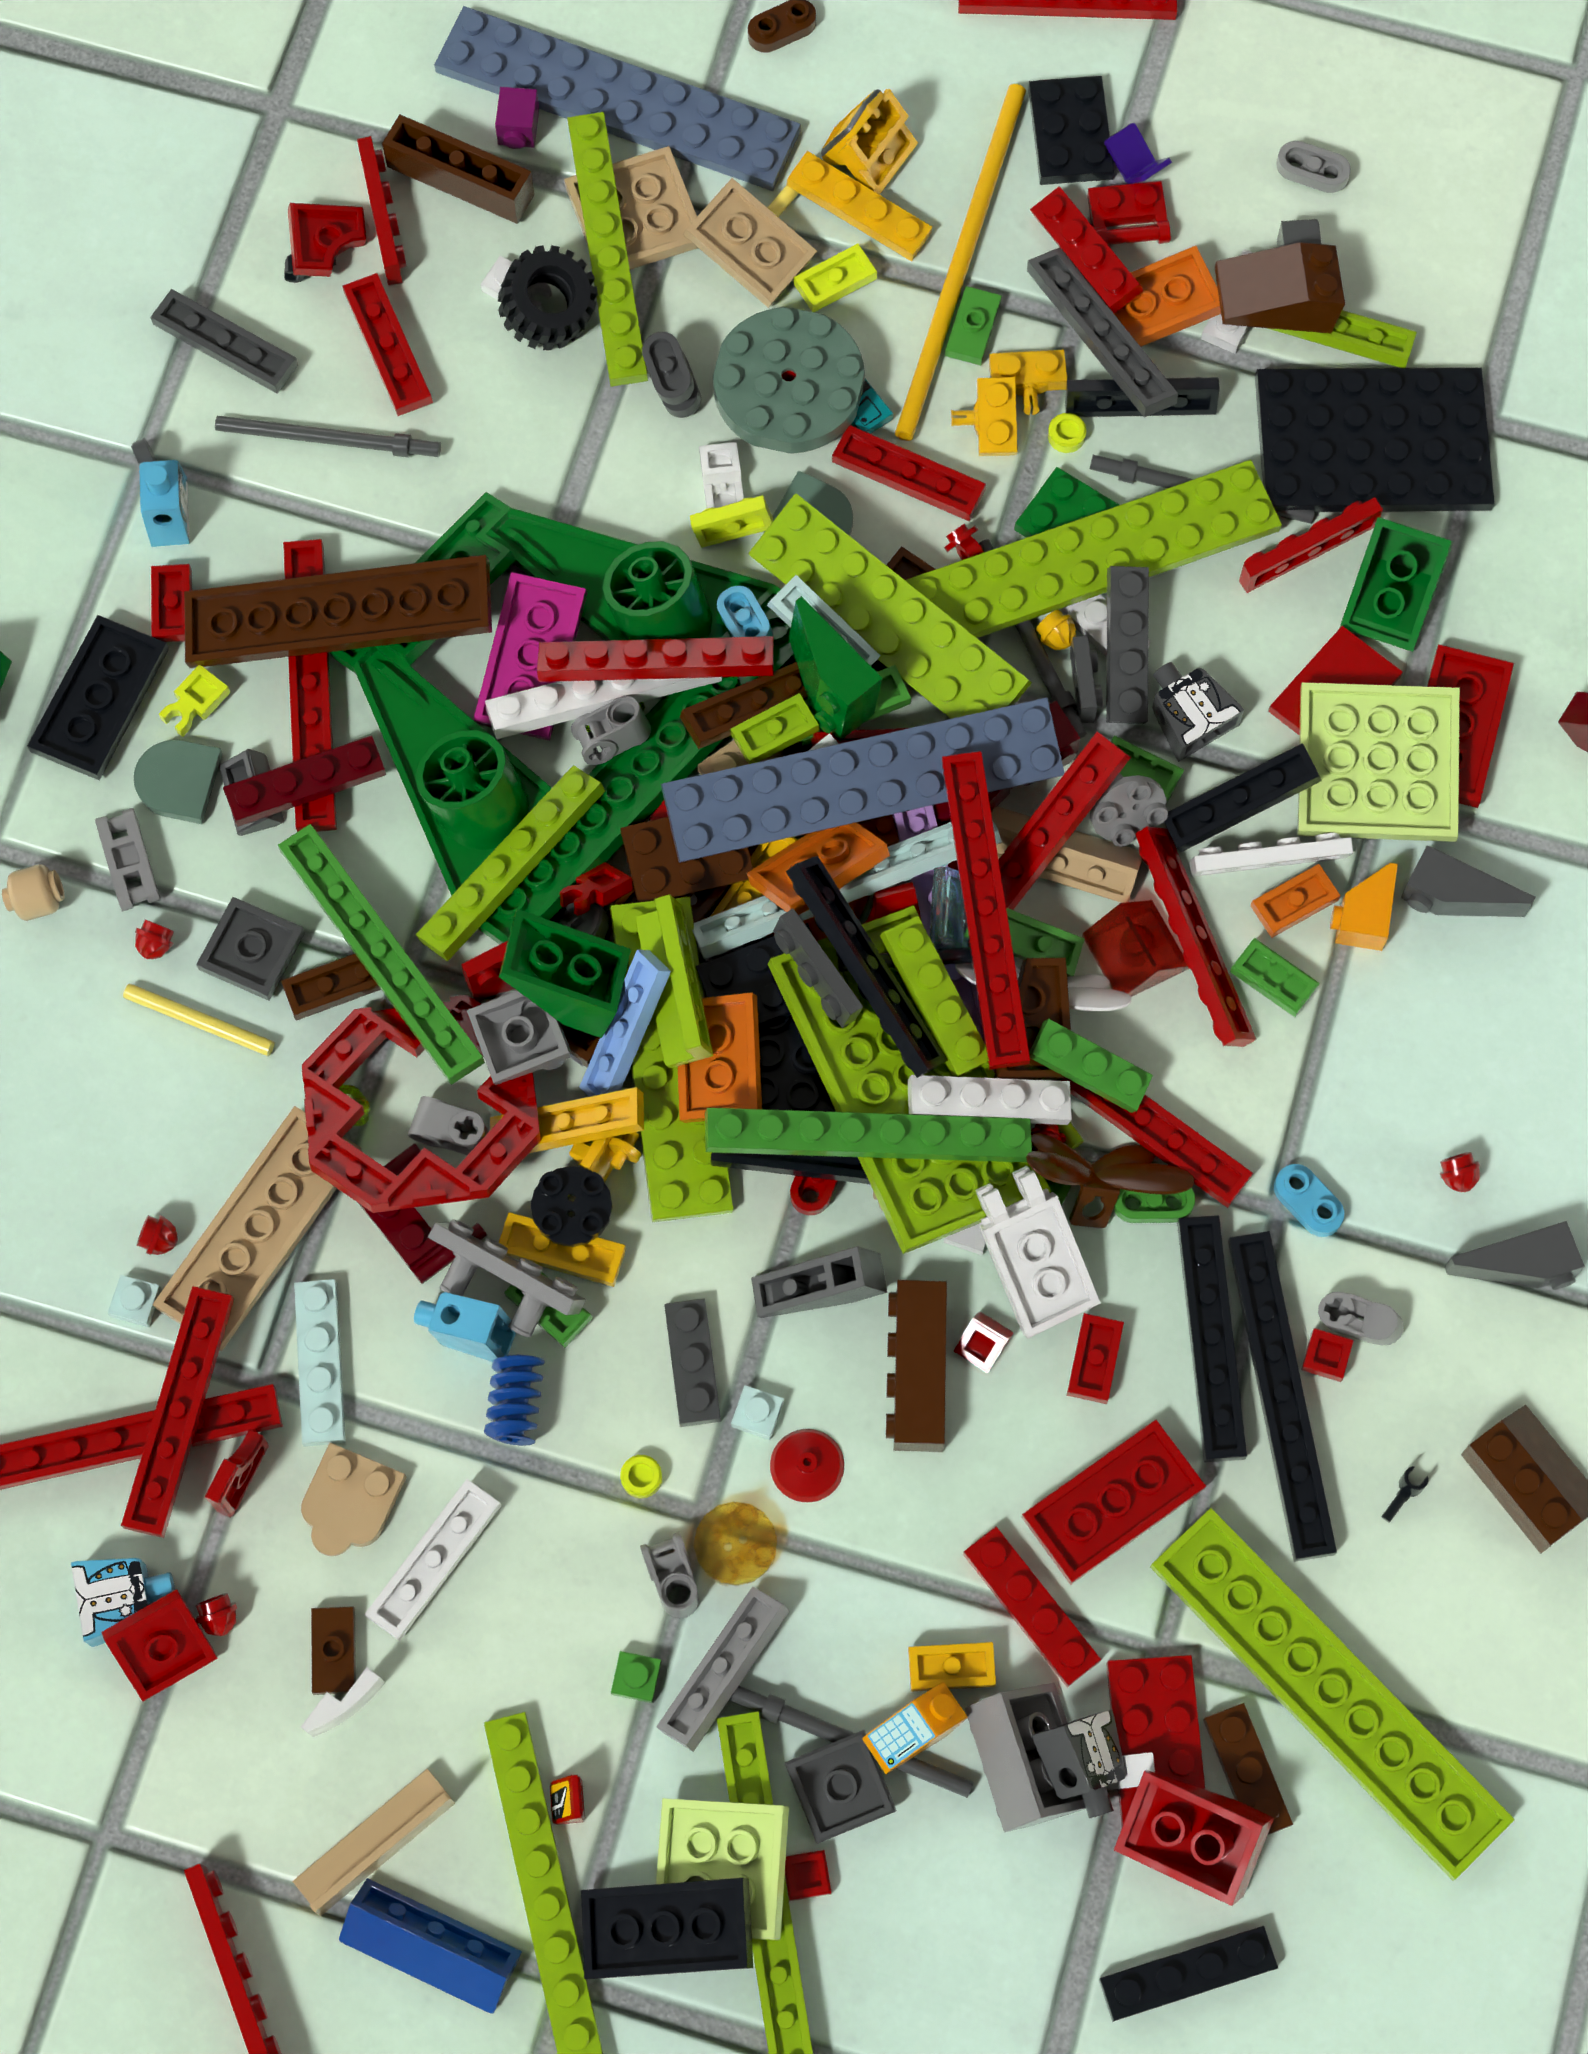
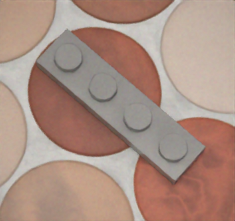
M752 1586L656 1727L668 1737L694 1752L789 1613V1610L779 1601Z

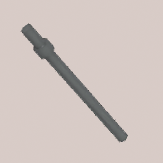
M218 415L215 420L216 431L390 451L393 453V456L409 458L410 454L439 457L441 452V442L412 439V436L409 434L395 433L393 437Z
M1094 454L1089 468L1090 470L1119 476V481L1133 484L1135 480L1167 489L1193 480L1138 466V461L1123 458L1122 462ZM1286 510L1276 513L1281 517L1311 524L1315 510Z
M989 539L979 542L984 552L994 549ZM1027 620L1016 624L1015 626L1052 698L1050 704L1054 701L1058 702L1082 739L1087 735V732L1075 711L1077 704L1071 692L1065 691L1031 621Z
M738 1686L731 1698V1701L762 1713L760 1718L775 1724L779 1720L832 1743L855 1734L785 1705L786 1700L772 1694L766 1697ZM914 1757L896 1768L968 1798L974 1783Z

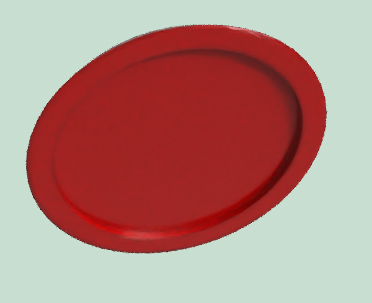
M801 1429L789 1433L777 1443L771 1455L770 1472L777 1488L788 1498L799 1502H816L828 1497L839 1486L844 1474V1458L840 1447L830 1436L814 1429Z

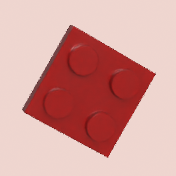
M177 1589L101 1632L105 1643L142 1702L218 1659L213 1647Z

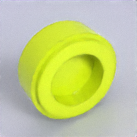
M1062 413L1051 420L1048 429V441L1055 450L1062 453H1072L1080 449L1084 444L1086 425L1079 416L1072 413Z
M635 1455L623 1464L620 1479L624 1490L629 1495L642 1499L654 1495L659 1490L662 1483V1472L659 1464L652 1457Z

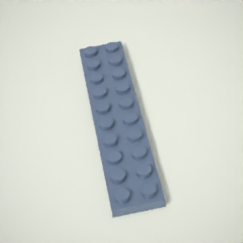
M463 6L434 64L436 73L498 95L500 87L537 89L539 109L566 119L567 117L604 112L607 133L654 150L669 146L674 157L774 191L801 132V124L466 6Z
M1048 698L663 783L661 788L678 861L681 863L948 802L941 762L942 756L981 751L988 793L1063 776L1065 772Z

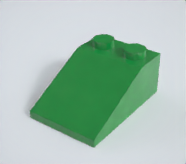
M1378 517L1340 627L1344 626L1351 632L1413 652L1442 577L1453 541Z
M801 596L795 601L789 640L812 713L819 727L826 733H832L841 741L874 715L883 678Z
M517 909L499 978L563 1025L602 1038L617 1013L631 949Z

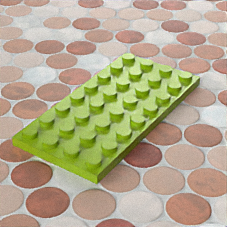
M911 906L862 924L879 953H885L888 951L880 935L884 931L919 915L915 907ZM828 937L817 941L863 1005L856 1020L844 1028L840 1026L836 1019L832 1020L827 1016L822 1008L820 996L813 986L809 987L803 982L798 973V965L790 954L784 953L771 958L768 966L836 1112L909 1114L908 1079L911 1075L915 1074L903 1062L901 1052L890 1035L882 1029L880 1019L869 1002L860 994L858 985L850 972L839 971L836 950ZM889 968L921 1017L897 969ZM946 1063L924 1074L925 1076L952 1077ZM986 1063L960 1077L994 1078L995 1073L993 1069L989 1070V1065ZM858 1157L903 1254L982 1223L980 1219L987 1215L982 1209L975 1191L989 1183L992 1184L993 1188L998 1189L1005 1207L1024 1199L1018 1190L1012 1172L1028 1166L1030 1171L1033 1170L1027 1162ZM1036 1173L1042 1190L1047 1188L1050 1193L1051 1190L1045 1178Z

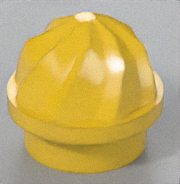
M1055 610L1047 615L1036 629L1041 635L1040 641L1054 650L1070 647L1072 637H1076L1073 618L1068 614L1064 615L1060 610Z

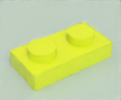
M857 243L795 276L794 286L810 310L816 312L876 280L877 271Z
M762 495L755 498H744L739 502L718 508H707L700 513L690 515L692 530L701 548L766 531L773 522V517Z

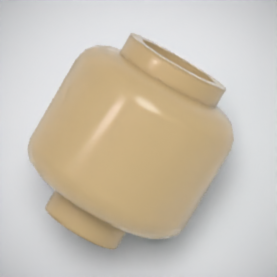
M43 864L12 872L7 879V888L2 889V898L6 909L9 912L15 911L17 916L24 921L55 913L59 908L60 901H63L65 898L63 885L57 871H50Z

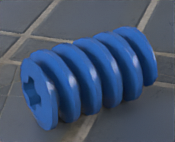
M517 1354L493 1360L492 1369L498 1374L491 1376L490 1385L496 1390L489 1392L488 1401L494 1405L486 1411V1417L492 1421L486 1424L484 1428V1433L488 1437L510 1445L526 1446L535 1444V1440L524 1435L526 1431L536 1430L538 1424L526 1418L527 1415L539 1413V1408L529 1404L528 1401L529 1399L541 1397V1392L531 1388L530 1384L543 1380L541 1374L532 1371V1367L545 1364L542 1358Z

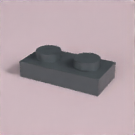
M1088 636L1072 637L1070 660L1077 715L1081 723H1094L1097 708L1103 707L1101 685H1094L1093 673L1098 672L1096 649L1090 650Z

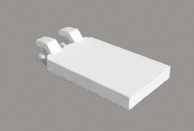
M1028 1166L1012 1172L1018 1190L1024 1199L1005 1207L998 1189L993 1188L992 1184L989 1183L975 1191L982 1209L987 1215L980 1219L982 1225L979 1226L1022 1333L1025 1337L1030 1338L1101 1303L1058 1196L1053 1192L1049 1193L1047 1188L1042 1190L1036 1173L1033 1170L1030 1171Z

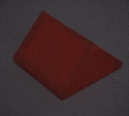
M1153 900L1120 903L1082 933V937L1085 939L1084 941L1103 975L1109 980L1111 989L1122 991L1131 997L1189 969L1183 959L1182 951Z

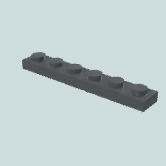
M1060 247L1028 260L1027 272L1144 418L1177 404L1178 392Z

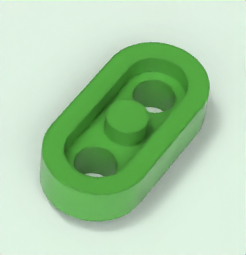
M1192 1188L1177 1194H1147L1120 1189V1194L1114 1206V1212L1121 1220L1128 1223H1177L1179 1218H1187L1191 1214L1195 1205V1194ZM1174 1197L1180 1201L1181 1206L1177 1209H1172L1167 1205L1166 1200ZM1129 1198H1135L1139 1201L1140 1207L1130 1209L1125 1201Z

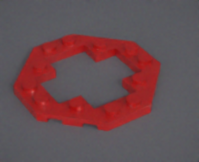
M468 995L451 996L450 1001L443 1002V1004L483 1056L467 1010L479 1006L481 1003ZM371 1007L354 1009L302 1064L305 1117L309 1146L308 1157L311 1171L372 1213L489 1198L541 1141L533 1072L497 1085L493 1083L490 1076L477 1090L478 1099L504 1116L456 1168L424 1147L397 1176L342 1138L365 1113L361 1104L340 1091L339 1088L386 1038L416 1058L425 1049L395 1008L372 1011Z

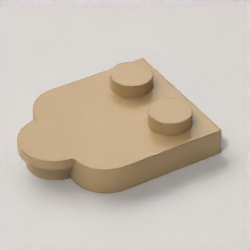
M329 1442L301 1504L303 1518L312 1527L311 1539L315 1548L324 1555L338 1556L347 1551L351 1545L365 1547L374 1543L381 1535L407 1478L406 1475Z

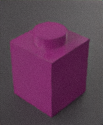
M500 87L495 121L498 145L507 146L512 149L535 147L539 117L537 89Z

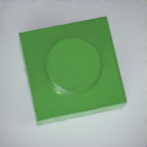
M620 1651L611 1695L653 1703L662 1663L661 1659Z

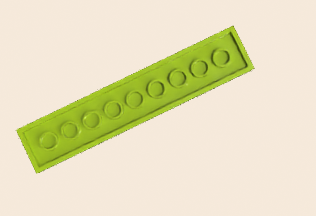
M1248 460L905 581L972 635L979 638L1106 593L1107 568L1110 566L1149 567V577L1279 532L1282 524L1252 460Z
M1212 1508L1201 1516L1151 1564L1150 1568L1452 1881L1456 1880L1515 1820Z

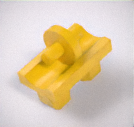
M633 1132L594 1140L593 1143L574 1144L569 1155L581 1167L601 1175L605 1183L613 1168L620 1170L625 1160L634 1163L639 1161L642 1154L633 1147L639 1138V1134Z

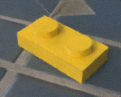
M993 1642L908 1647L911 1692L929 1691L942 1682L947 1685L949 1690L996 1686Z

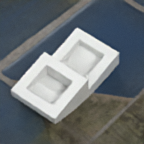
M737 442L699 446L706 509L722 507L744 499Z
M366 1667L341 1702L327 1692L302 1724L301 1728L314 1737L340 1725L359 1711L379 1691L385 1682L380 1676Z

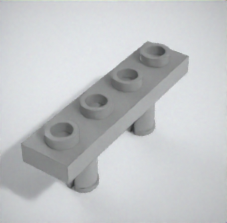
M452 1219L450 1223L434 1224L428 1238L453 1251V1255H455L439 1287L442 1291L463 1296L477 1267L489 1271L522 1290L524 1297L508 1327L525 1337L532 1336L546 1306H551L565 1315H575L581 1312L587 1299L576 1294L578 1288L572 1283L559 1277H555L554 1281L541 1274L543 1268L538 1264L525 1258H520L519 1261L506 1255L507 1247L492 1239L486 1238L485 1242L472 1236L474 1230L470 1226L458 1220Z

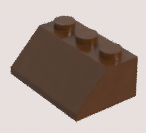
M1527 1405L1501 1420L1472 1442L1461 1454L1540 1554L1588 1518V1480Z

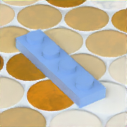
M637 949L624 979L617 1013L603 1037L599 1039L579 1086L588 1097L622 1089L671 971L650 950Z

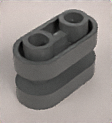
M668 332L652 334L643 344L642 355L655 390L672 416L678 418L688 417L695 413L701 404V393L690 364L675 336Z

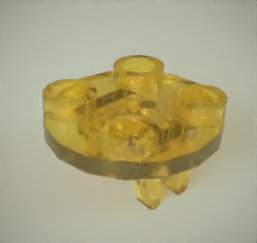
M730 1502L718 1505L704 1515L696 1529L694 1549L698 1564L707 1576L716 1580L720 1585L741 1586L755 1582L767 1573L776 1557L777 1538L774 1526L764 1512L750 1504ZM745 1537L747 1542L742 1544L739 1542V1539ZM726 1544H730L732 1546V1549L730 1551H726L724 1549V1546Z

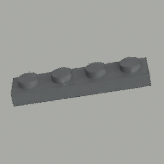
M173 289L169 291L150 317L153 325L277 394L298 366L296 357Z
M1110 566L1107 568L1106 723L1145 724L1148 722L1149 567Z

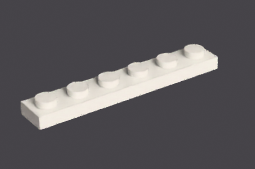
M722 677L559 681L485 700V705L497 740L577 719L622 696L635 698L639 703L720 682Z

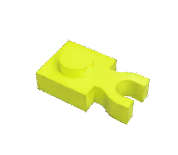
M198 665L174 690L178 701L164 707L159 713L160 719L165 724H168L173 717L181 716L182 720L175 726V729L179 735L184 737L192 726L193 718L198 715L203 720H206L231 693L229 687L203 666Z

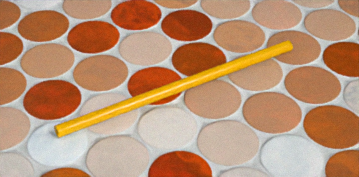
M1010 84L895 430V436L904 441H911L913 439L1026 94V89L1019 84Z

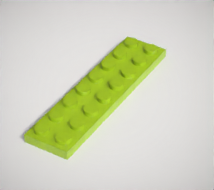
M797 493L793 495L748 553V555L785 585L797 575L881 655L878 658L880 662L886 667L896 665L902 680L951 719L1015 705L1032 683Z
M690 897L676 898L683 906L694 964L697 966L699 965L696 938L692 931L694 930ZM655 901L611 905L610 907L614 943L631 949L626 974L637 949L642 950L636 917L656 911ZM696 970L701 998H704L702 982ZM653 1013L631 1065L634 1088H639L644 1093V1130L640 1131L652 1223L732 1213L733 1203L728 1168L711 1166L712 1152H706L705 1121L691 1123L680 1121L678 1066L669 1068L664 1063L656 1018Z

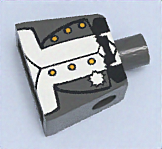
M1169 662L1161 666L1154 673L1153 676L1162 687V690L1155 694L1152 709L1178 762L1240 725L1244 709L1204 669L1197 668L1183 677L1175 665Z
M1112 1709L1032 1735L1035 1746L1059 1798L1066 1799L1081 1794L1089 1818L1114 1811L1106 1786L1125 1779L1126 1771Z

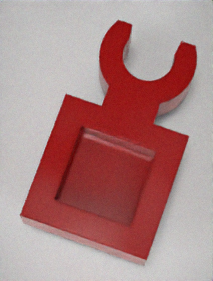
M604 862L576 877V885L563 888L560 891V905L565 907L574 903V914L576 915L588 912L591 904L595 902L604 907L633 891L632 877Z

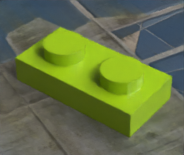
M798 693L731 728L730 731L748 764L760 762L818 732L819 724L801 694Z

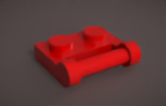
M1162 181L1088 188L1087 199L1091 225L1108 245L1157 240L1158 244L1170 243V224L1167 219ZM1154 222L1155 224L1154 226H1143L1112 230L1106 229V227L1109 226H1120Z

